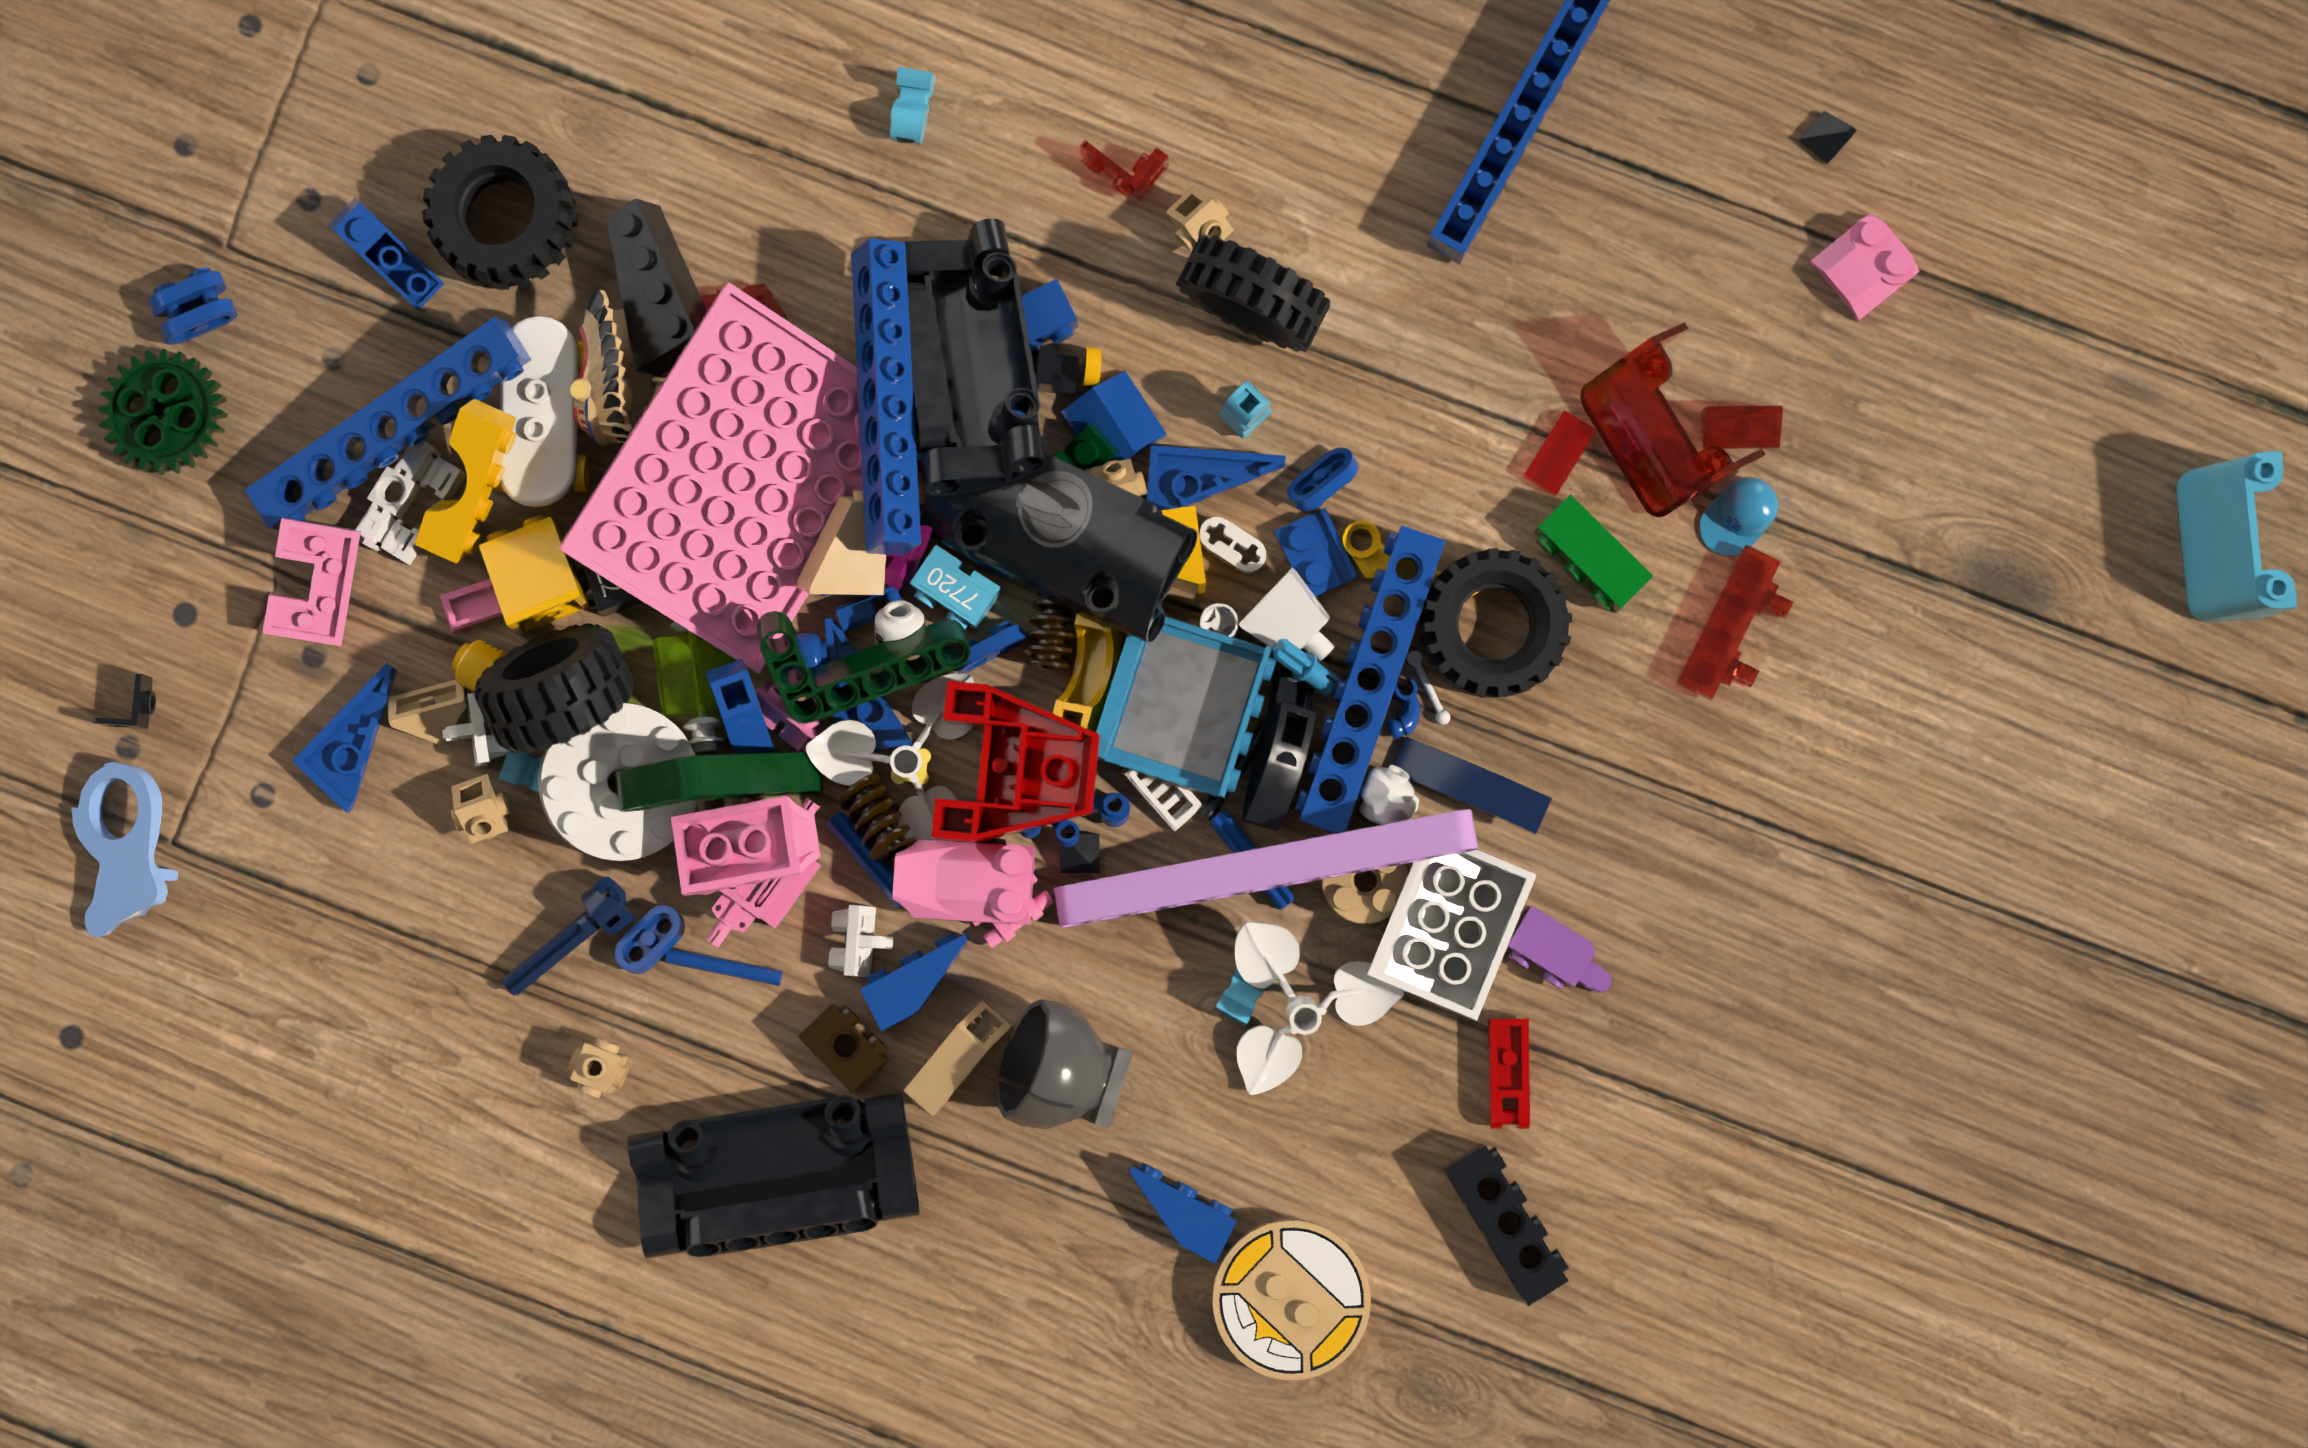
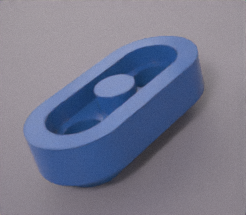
M1335 448L1323 455L1291 482L1288 487V497L1300 511L1315 510L1344 485L1352 481L1359 468L1358 462L1349 449Z
M1006 621L989 631L991 636L979 643H977L976 639L968 641L970 657L964 665L956 668L958 673L964 674L1025 642L1027 637L1020 624L1012 626L1010 621Z
M666 905L652 908L617 943L615 959L618 965L632 974H642L650 970L683 936L685 922L682 915ZM670 921V931L662 934V925ZM639 949H643V957L639 961H634V953Z

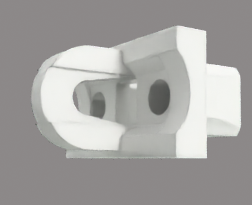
M474 693L467 694L468 698H466L469 723L445 727V730H442L443 739H446V741L472 739L475 766H488L489 760L506 756L508 750L499 746L493 735L486 736L484 727L486 720L475 700Z
M849 905V909L832 912L831 927L833 932L847 933L846 948H831L828 961L829 968L843 971L845 976L868 977L871 975L873 948L892 949V937L874 936L876 907Z

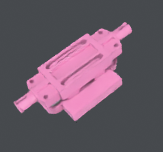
M807 797L801 805L802 808L814 814L820 808ZM814 861L801 875L719 890L723 894L712 908L719 921L705 939L719 948L731 929L746 932L756 917L761 918L773 928H777L822 865Z

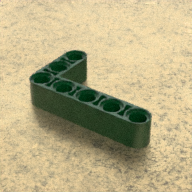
M778 611L767 612L760 617L756 626L761 653L785 707L794 721L803 724L815 722L959 668L970 657V647L965 630L961 623L952 619L938 621L920 628L917 632L904 639L885 641L813 669L810 666L792 622L786 614ZM773 634H783L779 638H769ZM948 642H956L952 646H944ZM914 655L920 656L914 660H907L909 657ZM790 665L797 666V667H795L794 669H791V670H784V669H783V668H785V667H787V666H790ZM876 669H884L880 673H871ZM838 683H847L842 687H834ZM801 697H810L807 700L798 701Z
M807 752L686 756L615 772L620 812L653 809L691 800L795 796L823 791L821 772L812 763Z

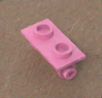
M768 682L755 690L766 726L774 730L780 721L785 723L786 725L778 736L798 752L802 750L806 752V745L827 729L821 723V719L807 724L794 721L785 707L776 684Z

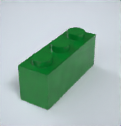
M1571 494L1534 531L1539 537L1536 540L1538 546L1551 557L1556 554L1566 564L1563 569L1568 576L1578 584L1583 581L1594 592L1591 594V597L1605 611L1611 608L1617 613L1653 577Z

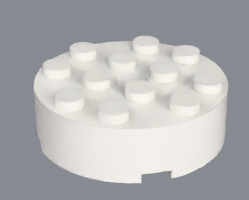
M623 703V708L617 714H612L609 720L602 725L598 724L590 732L582 736L580 734L571 738L569 742L558 743L545 750L538 773V789L542 808L555 831L571 846L584 853L602 859L617 861L646 857L663 849L674 840L671 817L694 813L697 802L696 800L653 809L620 812L618 793L613 792L609 788L608 778L616 770H625L679 757L695 756V753L683 732L668 718L650 708Z

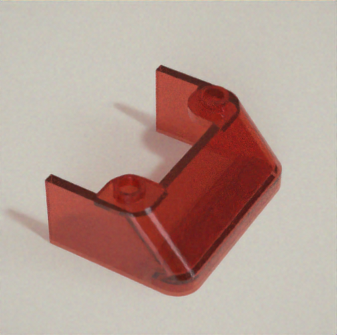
M1685 322L1647 339L1585 384L1580 394L1582 407L1643 508L1654 517H1664L1676 511L1766 455L1761 448L1733 462L1728 453L1718 446H1709L1698 452L1659 389L1660 386L1671 378L1673 370L1672 362L1663 347L1689 329Z

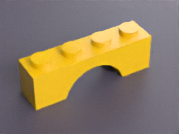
M475 398L459 409L448 444L454 448L464 463L467 474L466 489L460 499L440 500L425 511L414 545L455 564L468 554L473 555L476 552L482 538V534L478 533L481 521L484 522L487 519L493 506V501L489 499L492 489L499 485L505 471V467L501 466L504 454L509 453L516 439V433L512 431L517 419L516 417Z
M1113 599L1103 601L1099 608L1110 606L1113 603ZM1076 614L1074 622L1077 632L1075 666L1065 692L1055 701L1053 714L1096 733L1118 665L1125 632L1116 627H1103Z

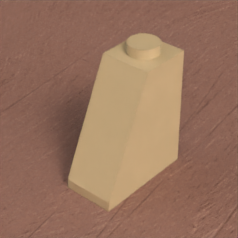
M853 490V496H839L797 580L798 589L808 594L884 595L886 555L866 553L863 490Z
M981 1001L954 1028L905 1088L904 1092L911 1097L916 1107L934 1116L949 1101L1012 1025L984 1001Z

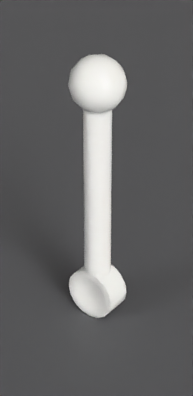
M1413 650L1407 655V662L1415 667L1436 711L1435 719L1437 723L1446 725L1449 723L1451 716L1448 711L1443 710L1421 664L1422 654L1419 651Z

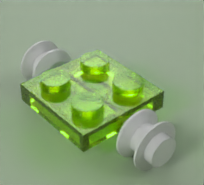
M674 622L670 625V628L683 633L682 636L657 637L653 640L662 715L693 714L694 719H690L683 726V729L692 733V740L689 743L693 746L694 753L717 750V743L724 742L723 738L715 735V728L720 726L722 722L714 717H707L710 716V712L719 711L705 672L735 662V659Z

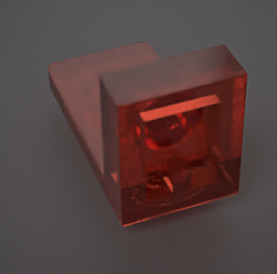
M1084 140L1080 145V153L1084 157L1081 160L1082 163L1097 175L1103 172L1114 180L1111 183L1112 186L1127 198L1133 195L1141 201L1169 166V156L1156 147L1150 155L1144 153L1137 160L1132 168V172L1135 173L1132 176L1088 141Z

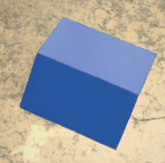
M1126 371L1091 388L1061 411L1076 437L1089 424L1094 423L1119 451L1110 461L1131 459L1167 436V433Z

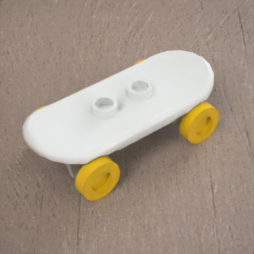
M542 316L526 318L516 323L512 329L532 360L522 366L524 371L519 376L507 382L502 380L500 383V410L517 418L512 430L516 433V439L509 453L504 454L501 466L505 467V471L499 485L493 488L494 492H505L513 501L523 506L542 507L559 501L569 492L572 485L576 493H588L590 489V458L588 454H577L578 427L574 423V399L570 394V386L579 378L583 364L584 342L576 343L572 333L562 323L552 318Z

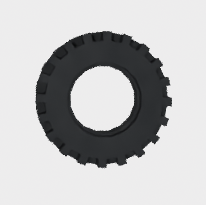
M1202 235V237L1198 238L1176 282V286L1180 287L1181 293L1190 296L1189 300L1203 306V310L1209 314H1215L1221 318V321L1240 328L1242 332L1248 335L1249 333L1253 334L1264 342L1269 343L1270 341L1280 348L1286 349V347H1289L1296 352L1300 350L1306 352L1309 349L1331 306L1330 299L1324 297L1325 293L1320 289L1314 288L1313 283L1308 279L1296 275V271L1276 263L1277 260L1271 257L1266 258L1250 247L1246 249L1229 239L1225 242L1218 236L1210 238L1207 235Z
M1492 548L1481 552H1473L1450 564L1448 568L1434 579L1419 617L1422 631L1420 641L1421 646H1425L1429 656L1427 658L1431 666H1435L1446 683L1450 682L1458 687L1459 691L1478 695L1481 698L1508 697L1526 692L1535 685L1544 682L1549 677L1550 672L1560 665L1563 657H1561L1563 651L1569 645L1571 636H1568L1569 623L1572 622V613H1568L1565 600H1568L1566 591L1562 592L1555 581L1558 578L1553 572L1548 573L1540 566L1541 561L1534 557L1531 559L1520 554V551H1504ZM1499 588L1512 593L1523 603L1529 616V632L1524 645L1514 655L1503 660H1487L1475 655L1465 646L1459 633V615L1463 604L1474 593L1483 589Z

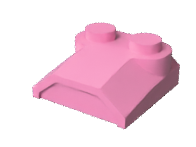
M1872 213L1860 219L1852 228L1809 262L1810 266L1815 267L1850 309L1857 322L1919 272L1912 254L1888 225Z

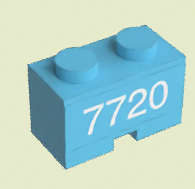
M935 545L910 582L912 588L916 590L913 597L931 609L936 604L949 612L945 618L961 623L964 630L968 625L977 630L1002 593L1000 586L975 570L971 576L961 571L964 567L961 565L962 562Z

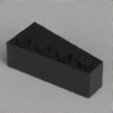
M634 199L606 217L635 371L660 376L672 369L706 315L707 310L660 205Z

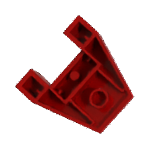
M947 681L943 720L949 724L984 727L976 802L935 798L932 838L946 841L979 843L1093 813L1100 734L987 684Z

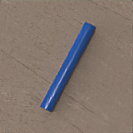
M673 948L666 953L665 963L776 986L781 985L783 971Z

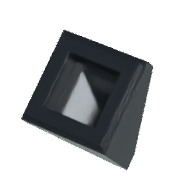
M1824 111L1800 137L1799 141L1828 165L1857 130L1848 123Z
M1060 833L1066 839L1072 838L1075 833ZM1079 834V840L1074 846L1064 847L1060 845L1061 873H1100V834Z

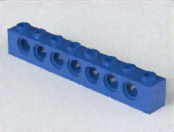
M1611 0L1564 1L1433 229L1427 247L1460 265Z
M869 238L851 253L866 553L903 556L921 544L905 242Z
M493 317L246 488L245 492L268 529L279 530L282 517L306 521V515L315 509L320 511L332 505L337 500L335 495L345 488L353 489L364 483L368 479L366 474L377 466L379 468L386 467L397 460L399 457L398 452L408 445L411 447L425 441L430 436L428 431L438 424L445 425L454 421L457 418L459 409L474 398L479 401L486 399L493 392L491 389L502 380L507 382L519 376L524 371L522 366L532 359L508 321ZM484 354H487L490 360L489 367L485 372L481 373L478 369V362ZM452 376H456L458 387L450 395L447 391V383ZM424 397L427 408L421 416H418L416 404L419 399ZM390 419H393L395 431L388 438L385 434V425ZM361 440L364 444V452L357 459L354 455V447ZM328 462H331L333 474L326 481L323 469ZM299 483L302 488V495L295 502L292 492L295 485Z
M1403 525L1400 526L1397 534L1389 533L1383 550V554L1389 556L1385 570L1377 569L1370 588L1371 591L1377 592L1372 607L1365 605L1357 627L1364 629L1359 644L1351 643L1345 660V664L1351 666L1347 680L1339 679L1332 698L1333 701L1339 702L1334 717L1326 716L1319 736L1326 739L1321 754L1313 753L1307 774L1313 776L1309 790L1301 789L1294 811L1300 812L1298 821L1336 834L1346 832L1446 540ZM1407 559L1414 563L1416 575L1413 579L1403 580L1397 575L1395 568L1398 561ZM1396 596L1401 599L1404 610L1400 616L1391 617L1384 612L1383 601L1386 597ZM1382 632L1390 638L1391 648L1387 653L1379 654L1371 648L1370 639L1374 633ZM1363 669H1371L1378 676V685L1372 691H1366L1358 684L1357 677ZM1356 705L1365 711L1366 720L1361 727H1351L1345 721V712L1349 706ZM1338 742H1345L1353 749V758L1346 765L1338 764L1332 757V749ZM1325 779L1336 780L1341 788L1339 797L1332 802L1324 800L1319 793L1320 784Z

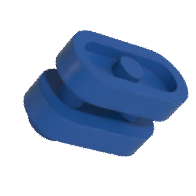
M208 267L200 268L191 272L188 275L189 279L177 284L165 283L153 290L154 294L148 299L154 316L168 317V321L164 322L159 328L166 344L175 345L187 342L222 327L237 318L238 314L232 300L218 299V295L226 290L225 282L219 271H211ZM202 302L204 303V305L197 307L193 310H190L186 313L182 312Z

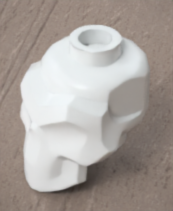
M1390 765L1388 768L1375 767L1372 769L1360 789V797L1363 802L1359 810L1362 815L1379 825L1410 820L1411 816L1418 809L1419 799L1414 795V788L1408 781L1410 778L1408 773L1395 765Z

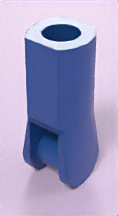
M890 586L884 589V595H867L835 607L843 632L875 621V616L878 612L874 601L883 597L887 604L902 600L899 594L902 588L895 589Z

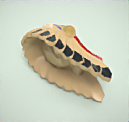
M598 290L591 296L586 307L584 324L579 329L584 342V357L579 378L570 386V394L574 399L573 418L577 427L601 446H607L612 443L624 445L641 418L643 407H648L652 400L655 388L652 386L651 381L654 375L635 371L624 309L616 310L613 314V309L608 307L609 299L604 290Z

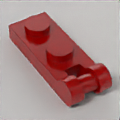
M1488 1019L1489 1128L1502 1129V1125H1516L1517 1129H1529V1019ZM1502 1098H1516V1109H1503Z

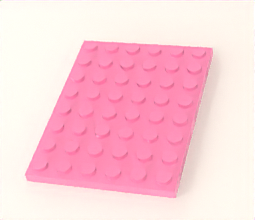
M726 282L558 549L737 661L742 659L745 666L759 674L766 662L761 653L756 628L758 620L767 612L778 611L786 614L791 622L793 621L809 595L797 588V580L839 496H853V490H863L857 367L731 283ZM773 634L769 638H779L783 634Z

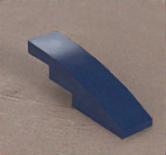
M1405 737L1393 764L1408 773L1410 776L1408 781L1454 802L1465 804L1495 819L1506 821L1534 835L1537 833L1552 800L1551 797L1409 737Z

